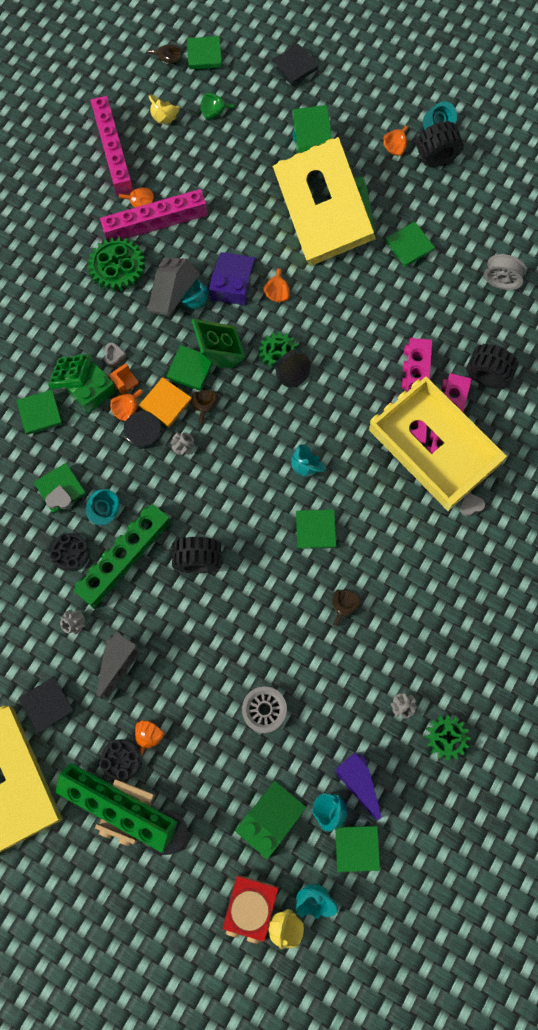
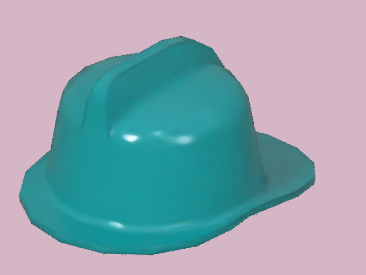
M449 102L436 104L424 115V129L426 130V128L443 121L456 123L457 111L455 107Z

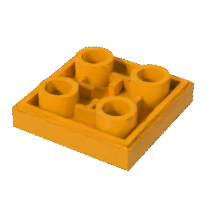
M162 377L139 405L145 411L155 415L167 427H170L192 401V398Z

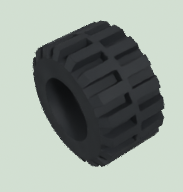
M450 121L439 122L426 128L416 141L421 160L427 167L434 168L448 164L456 159L464 149V143L457 125L454 122L450 123Z
M483 344L475 347L467 364L466 372L474 381L483 386L493 389H504L511 384L519 362L508 350L493 344Z
M185 537L172 543V567L185 573H210L221 568V542L207 537Z

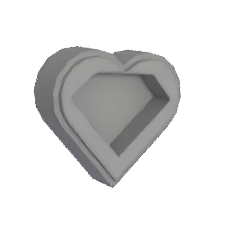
M108 343L105 346L106 355L104 356V361L109 367H115L127 356L115 343Z
M59 485L47 495L46 504L52 509L58 507L67 509L71 506L72 499Z
M468 493L462 501L460 512L466 517L471 516L473 513H480L485 507V502L483 499Z

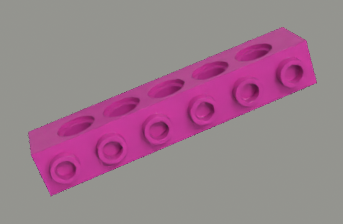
M103 96L91 99L116 196H119V194H130L133 191L108 98Z
M199 189L101 217L100 221L106 240L110 242L111 237L114 241H117L118 237H120V240H124L125 238L128 239L207 216V207L203 193Z
M410 338L408 345L405 344L404 355L407 356V361L403 363V372H406V378L402 379V389H405L406 392L411 389L413 383L418 379L422 380L424 377H427L430 380L432 340ZM413 358H419L421 361H415ZM412 374H417L419 378L413 377ZM413 421L410 425H414L417 429L412 430L409 428V431L425 446L427 425L423 421Z
M450 373L448 379L443 380L441 390H444V394L464 412L471 378ZM449 394H455L457 398H453ZM431 430L429 440H432L431 446H427L426 449L433 454L439 448L437 444H444V442Z

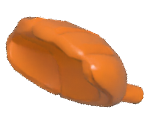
M405 126L402 130H393L384 135V146L392 155L401 156L405 152L408 144L405 132L408 130V126Z
M143 187L131 191L130 195L119 194V198L129 199L131 205L136 208L152 203L154 195L150 189Z
M277 269L276 276H273L264 286L266 296L270 300L279 303L287 301L290 297L289 285L280 277L281 269Z
M141 389L133 395L124 394L111 399L110 407L116 418L126 421L130 415L136 412V398L143 393Z
M142 720L137 722L135 727L136 742L140 746L142 756L145 748L158 745L165 735L163 730L150 721Z

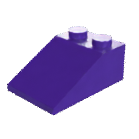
M220 252L209 287L210 300L246 305L255 257Z
M353 753L334 772L373 819L379 820L382 817L370 771L366 766L368 762L361 754Z

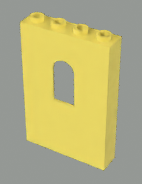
M339 137L329 139L322 145L313 146L306 152L297 153L290 159L281 160L273 166L309 266L376 239ZM315 170L323 173L332 199L315 205L307 184L308 174Z
M427 377L415 381L408 392H402L394 404L392 402L389 403L381 415L377 414L370 420L369 431L447 511L453 508L497 469L507 457ZM413 421H423L444 444L431 454L410 433L409 426Z
M6 705L0 707V768L6 779L5 782L0 784V853L63 820L15 709Z

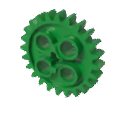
M111 237L110 242L104 239V245L97 243L99 248H92L94 254L89 253L90 259L87 260L89 265L87 268L90 272V277L93 278L95 284H99L100 288L105 285L106 291L112 287L113 292L116 291V288H119L122 292L124 286L129 289V284L135 286L134 280L140 281L139 275H144L143 269L146 267L143 252L139 249L138 245L134 246L133 241L128 243L127 238L123 242L120 240V237L117 238V241H114Z

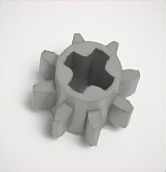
M177 432L171 442L173 451L178 455H183L184 453L189 455L195 445L193 437L186 432H183L181 435Z
M70 609L61 617V628L68 634L73 632L76 635L82 631L81 628L85 627V617L77 610L73 612Z
M400 693L394 697L393 703H391L392 711L396 717L401 715L403 719L410 718L414 715L417 708L416 700L412 694L407 697L406 693Z

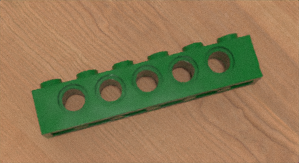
M151 504L149 507L146 506L141 511V516L129 524L126 533L120 535L115 540V545L102 554V559L98 564L90 567L88 570L89 574L76 583L73 591L93 609L97 607L171 524L170 518L154 504ZM152 523L150 529H143L144 524ZM133 537H139V541L136 544L130 543ZM126 551L124 558H117L119 552ZM107 566H113V570L110 573H104ZM100 580L98 587H91L93 581Z
M73 763L69 764L59 774L55 793L161 853L173 840L178 823L174 819Z

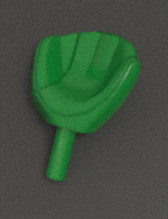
M207 92L203 96L200 104L201 112L205 119H213L219 116L224 108L234 109V104L225 103L221 97L211 92Z

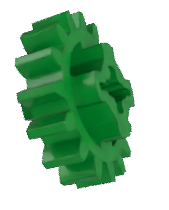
M279 331L278 335L272 332V337L266 335L265 341L261 340L259 358L263 359V365L268 364V369H271L278 359H281L283 355L288 353V349L290 351L293 349L297 350L298 344L294 343L293 337L288 339V333L282 336L281 331Z
M446 715L445 720H443L439 716L437 717L438 723L432 720L430 723L433 727L426 728L430 732L429 735L424 736L425 739L430 741L426 744V747L432 746L433 749L430 753L434 754L437 752L438 759L445 756V761H449L450 756H452L456 760L458 759L457 753L462 756L465 754L462 749L469 748L465 741L470 740V737L465 736L469 729L463 730L464 722L458 724L457 717L450 720V716ZM443 724L442 731L435 733L436 729ZM453 726L458 730L459 734L453 730ZM448 733L449 737L456 739L450 740L447 743L446 739L439 737H442ZM435 742H438L442 746V750L436 745ZM460 742L458 748L452 751L453 745Z

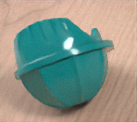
M196 279L180 302L190 309L201 308L208 300L207 286Z
M300 444L291 455L292 468L298 475L309 477L317 471L324 472L326 470V466L319 461V456H313L310 447Z
M109 489L94 491L89 496L86 505L88 519L93 524L99 526L110 523L120 510L118 496Z
M323 793L316 798L313 804L312 813L323 830L331 832L334 829L340 828L346 822L348 817L347 805L339 795Z
M307 884L302 890H299L296 896V913L300 917L312 915L314 918L319 919L320 916L332 917L337 913V904L330 898L327 889L320 884Z

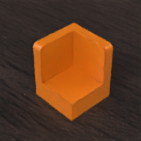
M127 363L108 375L120 395H124L139 384L138 380L130 372Z

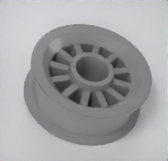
M505 254L494 255L489 258L484 278L490 285L503 290H514L522 286V277L526 274L527 267L520 259Z
M265 686L258 687L250 691L245 697L242 705V714L245 722L251 729L260 733H270L277 730L283 724L287 714V705L282 694L276 689ZM262 695V701L260 702L257 697ZM264 695H268L267 701H265ZM271 697H273L275 700H274L273 702L269 703L270 700H271ZM255 699L258 705L252 703V701ZM278 702L279 706L272 707L274 704ZM261 705H268L271 709L270 713L261 715L259 713ZM274 710H280L279 714H278V713H275V712H273V711H274ZM250 713H257L253 717L250 716ZM271 715L276 716L277 719L274 721ZM260 717L258 723H256L254 720ZM267 718L271 720V724L267 723ZM262 719H264L265 725L260 724Z

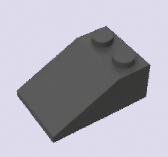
M165 258L162 260L160 267L156 271L147 310L149 313L170 315L200 273L187 258Z
M117 632L114 635H110L105 642L106 647L104 648L96 695L105 701L108 700L142 652L135 644Z

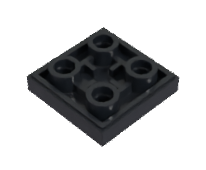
M299 43L272 59V64L291 86L318 70V64Z
M55 677L50 678L19 697L37 733H41L75 712Z

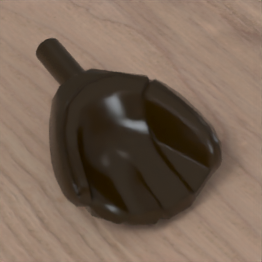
M166 44L159 47L158 50L149 49V54H157L166 63L172 64L181 60V49L177 45Z
M212 390L194 392L192 395L193 406L200 412L199 424H203L205 413H209L218 401L219 396Z
M340 589L334 592L332 604L338 615L333 625L338 627L342 616L347 617L360 607V597L356 593Z

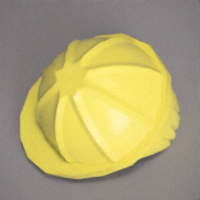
M152 94L149 95V99L152 102L151 115L154 120L160 124H168L177 118L179 106L170 105L169 101L164 103L158 97Z
M287 909L275 914L271 918L268 933L272 942L279 946L280 949L296 948L303 938L304 925L292 910Z

